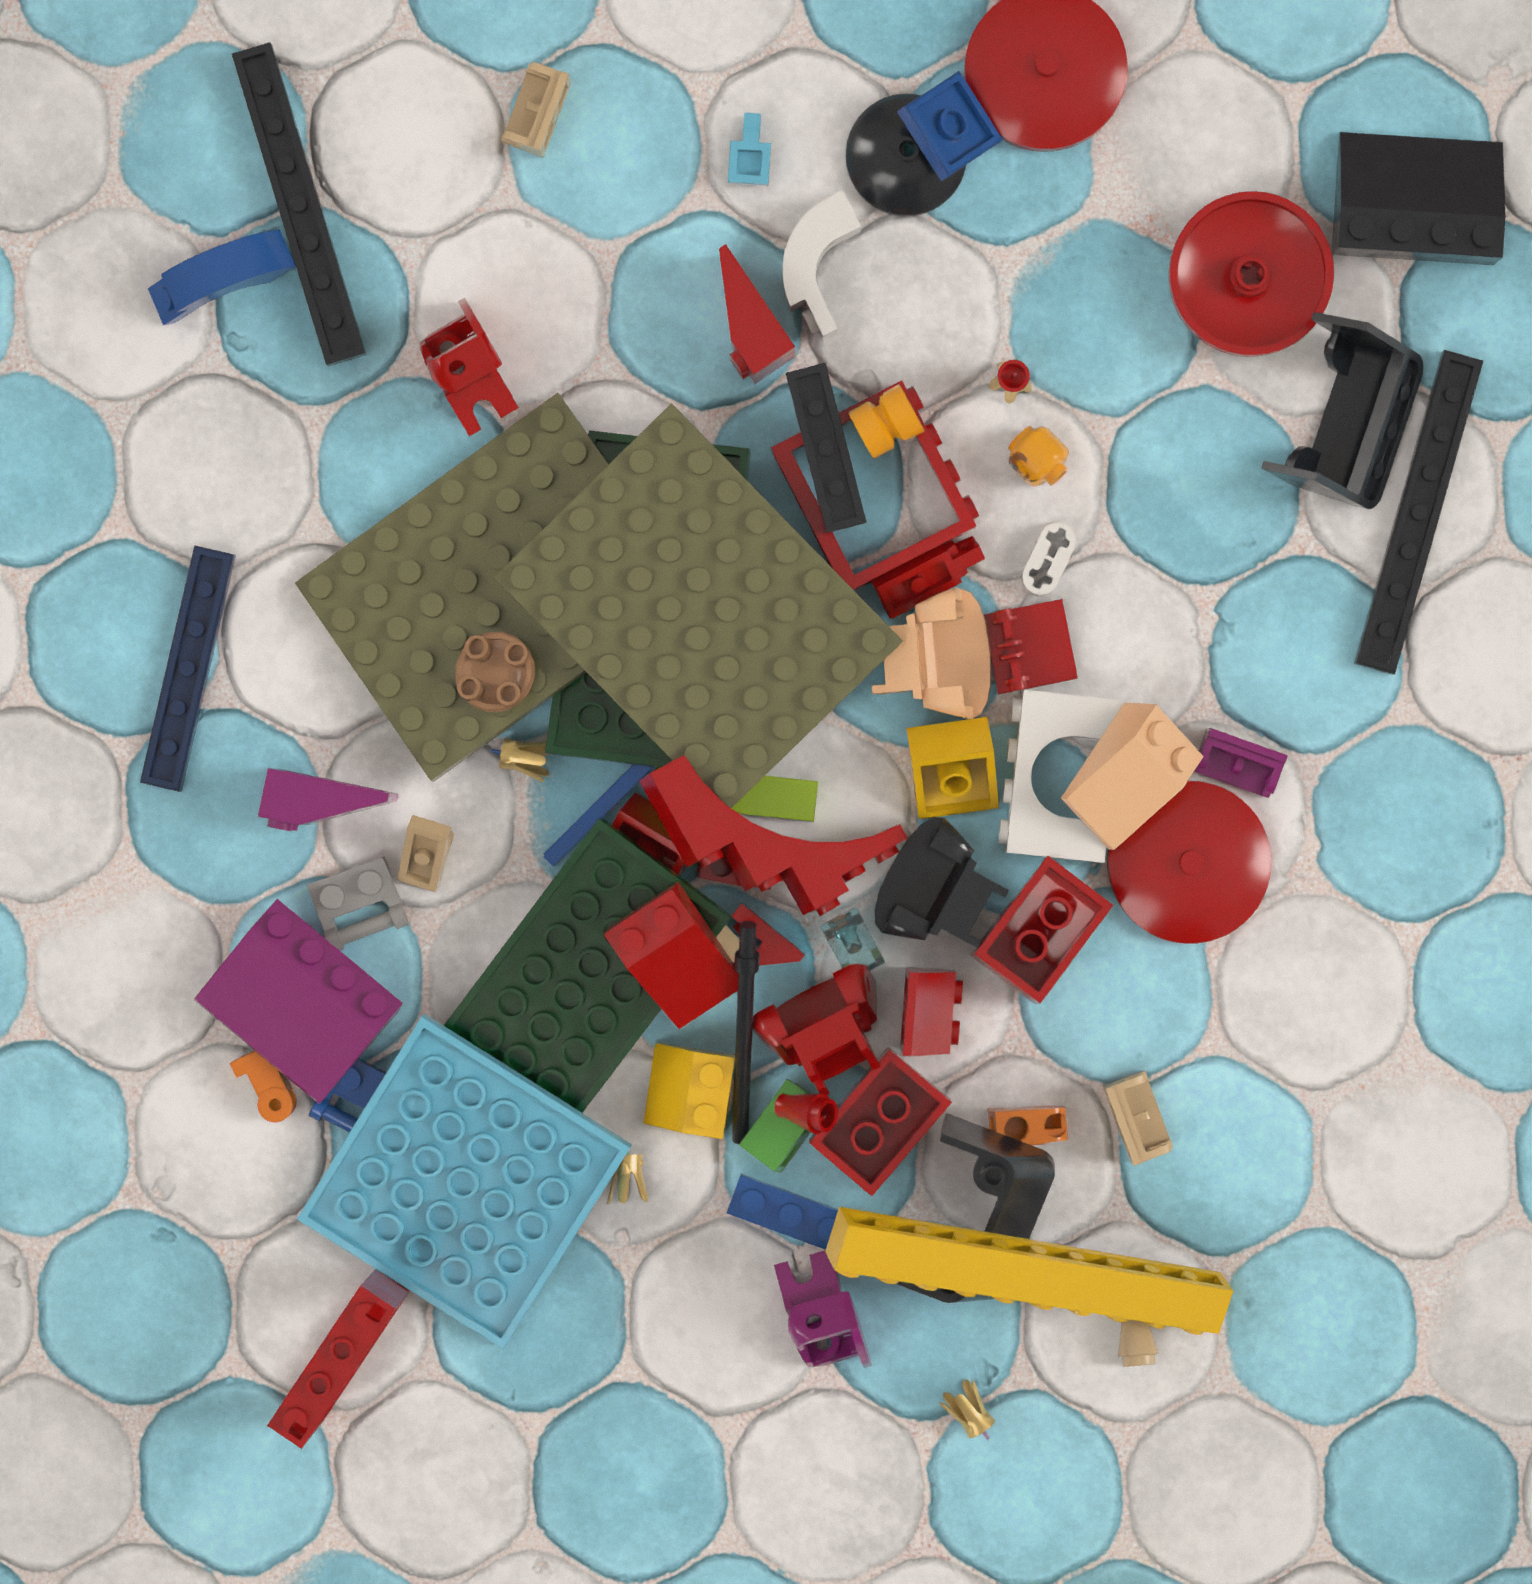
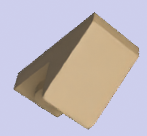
M412 815L407 827L397 880L436 892L454 837V832L451 831L452 827Z

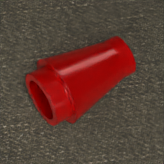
M782 1093L775 1102V1114L778 1117L785 1118L813 1134L830 1131L837 1120V1105L834 1100L824 1093Z

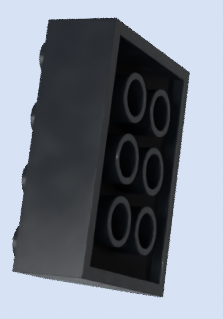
M1349 132L1339 133L1332 255L1494 265L1503 258L1506 218L1503 142Z

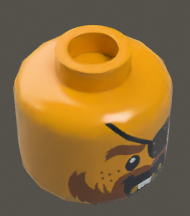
M1028 426L1008 446V449L1011 451L1008 459L1010 466L1031 486L1037 487L1045 482L1052 486L1068 470L1064 465L1069 455L1068 448L1046 427L1040 426L1034 429L1032 426Z

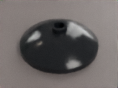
M916 94L892 95L873 103L855 121L846 145V167L856 191L874 208L895 216H918L940 207L955 193L966 169L965 165L943 181L939 179L897 113L898 110L921 96ZM905 143L911 144L915 148V153L909 157L903 156L899 151L901 145Z

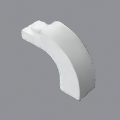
M844 190L820 201L800 219L789 237L783 257V288L790 312L806 305L807 310L801 312L810 333L819 332L822 341L836 335L838 328L817 285L816 272L819 263L832 247L861 233V225Z

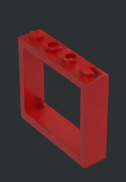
M903 381L839 412L842 427L852 422L848 412L868 401L878 406L880 396L899 384L924 428V432L915 437L959 522L854 575L833 532L826 533L820 507L792 452L804 446L801 433L771 447V452L828 564L854 591L934 548L967 534L977 527L974 519L978 518L979 514L969 495L962 498L955 484L961 481L953 462L951 459L943 461L937 449L938 446L942 445V441L932 422L927 425L924 424L918 412L924 407L915 388L912 386L906 389Z
M375 1269L360 1285L267 1426L302 1449L323 1423L410 1290Z

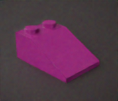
M268 768L258 817L268 819L267 827L297 831L298 825H310L397 802L398 793L283 769Z

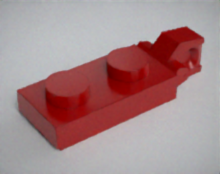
M971 536L957 543L951 541L942 544L872 580L871 583L889 619H893L914 608L918 603L963 583L961 578L968 573L967 568L984 560L985 557L978 542Z

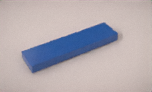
M632 765L543 853V857L553 867L556 866L587 835L600 817L604 818L639 783V780L644 778L654 767Z

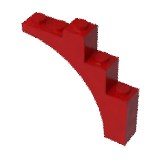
M685 755L639 780L686 867L699 861L704 868L724 857L725 854L745 891L758 885L760 891L763 892L784 881L802 915L816 910L818 915L821 916L841 905L837 897L849 891L845 884L846 882L866 871L863 866L865 862L874 857L878 864L899 853L896 845L908 839L901 824L873 836L844 842H812L780 835L752 823L727 806L701 780Z

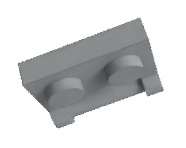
M385 856L307 885L324 930L325 939L340 951L344 949L345 944L393 926L396 929H400L409 925ZM386 899L389 911L338 930L334 918Z

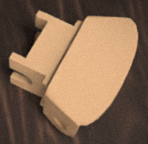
M953 588L915 605V613L906 616L907 624L889 626L903 642L884 659L886 684L873 685L872 694L913 692V698L922 699L924 708L967 719H974L983 713L988 703L991 688V654L986 620L979 602L971 592L960 588Z

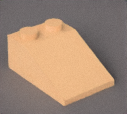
M1124 702L1061 799L1109 850H1115L1183 789L1204 756L1157 704Z

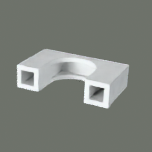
M1022 690L1021 698H1013L1011 722H1018L1016 739L1009 738L1007 749V762L1014 763L1012 779L1004 780L1002 803H1009L1008 820L1000 819L998 843L1005 844L1004 852L1105 863L1106 846L1081 819L1058 816L1047 810L1039 802L1032 787L1031 773L1034 761L1040 751L1056 739L1077 737L1100 740L1120 710L1122 700L1034 690Z

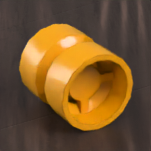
M899 384L880 396L878 406L868 401L848 412L873 459L894 449V439L896 437L905 441L924 432L922 424Z

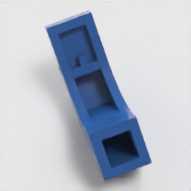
M280 229L236 239L195 255L161 274L162 279L150 286L148 291L164 326L178 322L201 306L223 295L243 288L271 283L293 269L295 264Z

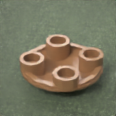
M486 632L482 635L469 637L455 666L457 691L472 707L485 712H504L517 706L529 694L535 679V662L529 648L519 638L505 632Z

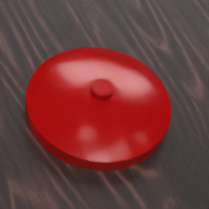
M1000 0L982 17L973 31L964 64L965 81L1002 139L1016 147L1038 152H1053L1072 148L1098 133L1115 113L1124 93L1128 73L1126 49L1120 32L1109 15L1092 0Z
M1245 191L1214 200L1199 210L1188 221L1178 236L1172 250L1168 282L1171 298L1179 317L1199 340L1213 349L1226 354L1241 357H1259L1287 349L1301 340L1317 324L1311 318L1313 312L1323 314L1327 308L1334 283V263L1326 236L1317 222L1304 209L1292 201L1275 194Z
M1187 781L1183 789L1115 850L1108 849L1107 855L1109 882L1117 902L1126 915L1146 932L1167 941L1184 944L1213 941L1230 934L1243 925L1253 915L1264 898L1272 866L1268 837L1254 811L1234 793L1220 786L1200 781Z

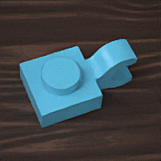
M744 113L743 141H730L728 184L769 186L771 143H759L760 113Z

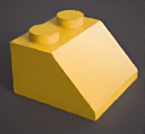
M987 717L906 728L918 819L999 808L994 748Z
M655 1043L643 1123L680 1133L723 1139L735 1054Z

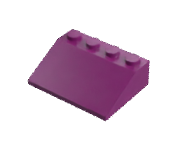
M278 899L250 928L194 998V1001L319 1105L398 1014L403 1004Z

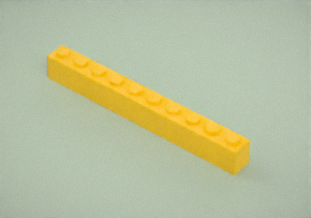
M839 1207L825 1251L834 1270L850 1278L864 1275L876 1277L881 1282L887 1284H897L901 1281L913 1283L929 1291L943 1288L954 1290L965 1297H975L976 1294L991 1296L1002 1303L1011 1304L1014 1301L1031 1303L1033 1306L1044 1310H1051L1053 1307L1068 1309L1080 1316H1089L1093 1313L1105 1315L1117 1322H1128V1320L1141 1321L1158 1329H1163L1166 1326L1177 1327L1194 1335H1201L1203 1332L1219 1334L1234 1291L1222 1273L1218 1271Z

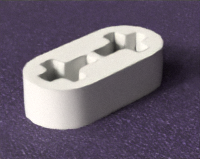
M1052 522L1045 526L1040 533L1021 577L1024 588L1030 594L1044 596L1052 592L1058 585L1076 544L1075 532L1068 524ZM1059 529L1065 532L1063 539L1069 543L1067 548L1060 547L1053 558L1047 555L1051 542L1046 537L1048 533L1055 534ZM1045 560L1051 563L1046 576L1052 580L1050 585L1042 584L1038 589L1032 586L1034 579L1029 576L1031 570L1038 571Z

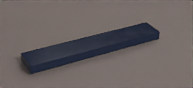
M194 545L140 783L182 792L236 558L234 554Z

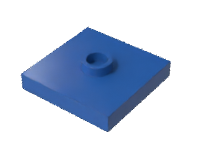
M960 71L897 111L941 181L1003 140Z

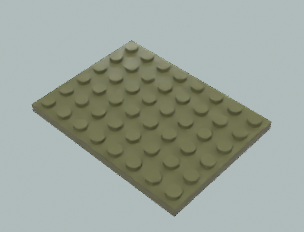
M559 393L549 398L295 582L302 595L432 782H435L548 701L559 691L587 673L494 578L609 465ZM486 632H505L516 636L529 648L535 662V679L529 694L517 706L504 712H485L472 707L459 695L455 677V666L465 642L473 635H482Z
M672 403L494 576L673 761L685 755L701 780L730 808L740 801L903 642Z

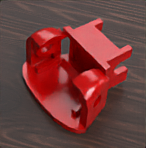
M463 298L458 303L464 315L424 338L420 342V351L432 380L443 390L446 399L470 437L482 430L473 413V407L478 401H489L501 418L519 407L497 370L502 365L501 359L467 300ZM451 341L454 343V347L444 353L440 352V346L443 342ZM464 365L463 370L461 372L452 373L453 371L457 370L458 368Z
M864 964L848 965L832 973L834 978L803 991L781 1004L777 1009L772 1004L753 1016V1031L758 1038L787 1065L797 1064L799 1067L803 1065L808 1078L812 1083L814 1082L819 1093L830 1094L824 1081L865 1060L868 1061L873 1070L881 1067L865 1035L866 1032L872 1030L871 1025L877 1021L876 980Z

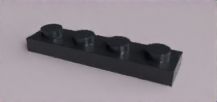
M826 362L785 373L826 533L867 523Z

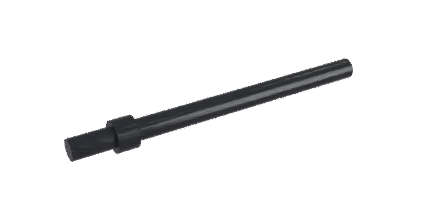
M752 921L740 923L739 950L735 952L734 970L738 973L732 1141L736 1144H740L749 1132L755 973L759 971L760 957L759 952L756 951L757 924Z

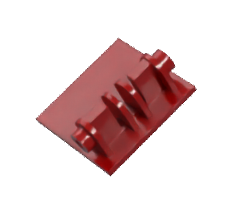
M1062 599L984 614L998 695L1078 679Z

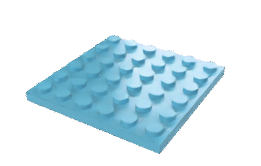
M423 1014L297 1220L504 1349L632 1144L426 1014Z

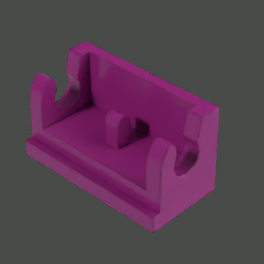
M1207 728L1198 750L1204 757L1194 772L1269 798L1270 794H1273L1288 755L1213 728Z

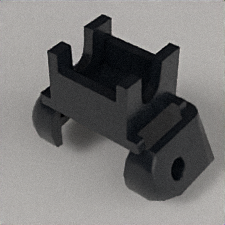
M933 817L922 823L908 837L888 870L879 890L874 909L875 924L881 933L925 940L928 934L938 935L940 930L943 929L978 948L981 940L969 934L992 891L1006 897L1009 890L973 871L977 864L971 858L974 849L945 818Z

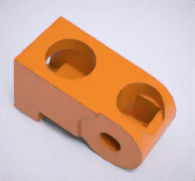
M252 1051L229 1063L236 1078L247 1073L258 1096V1111L265 1120L277 1123L285 1120L293 1113L296 1108L297 1098L289 1079L256 1051Z
M1065 1106L988 1108L990 1130L1030 1145H1044L1049 1142L1068 1140Z

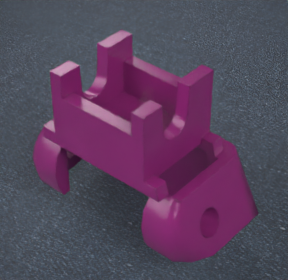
M826 1250L809 1255L813 1276L807 1283L801 1284L796 1282L788 1261L775 1264L774 1268L784 1307L789 1316L788 1332L803 1362L808 1367H818L859 1356L864 1368L872 1366L856 1307L850 1292L842 1291L838 1273L834 1270L825 1252ZM813 1316H817L822 1319L820 1321L807 1324L809 1318ZM829 1338L831 1340L830 1348L823 1351L817 1348V1341Z

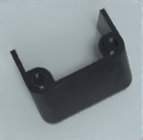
M1313 312L1311 320L1331 332L1330 338L1324 347V357L1328 367L1335 371L1337 375L1313 447H1297L1288 456L1285 465L1263 461L1261 469L1293 486L1356 507L1373 509L1380 502L1423 376V360L1420 354L1369 322Z
M946 1113L943 1119L940 1142L977 1155L978 1157L973 1169L974 1182L983 1192L998 1197L984 1232L1029 1239L1055 1177V1162L1052 1156L1043 1149ZM901 1281L897 1283L900 1286L945 1303L994 1299L991 1296L976 1294L975 1297H965L954 1290L937 1288L935 1291H929L913 1283Z

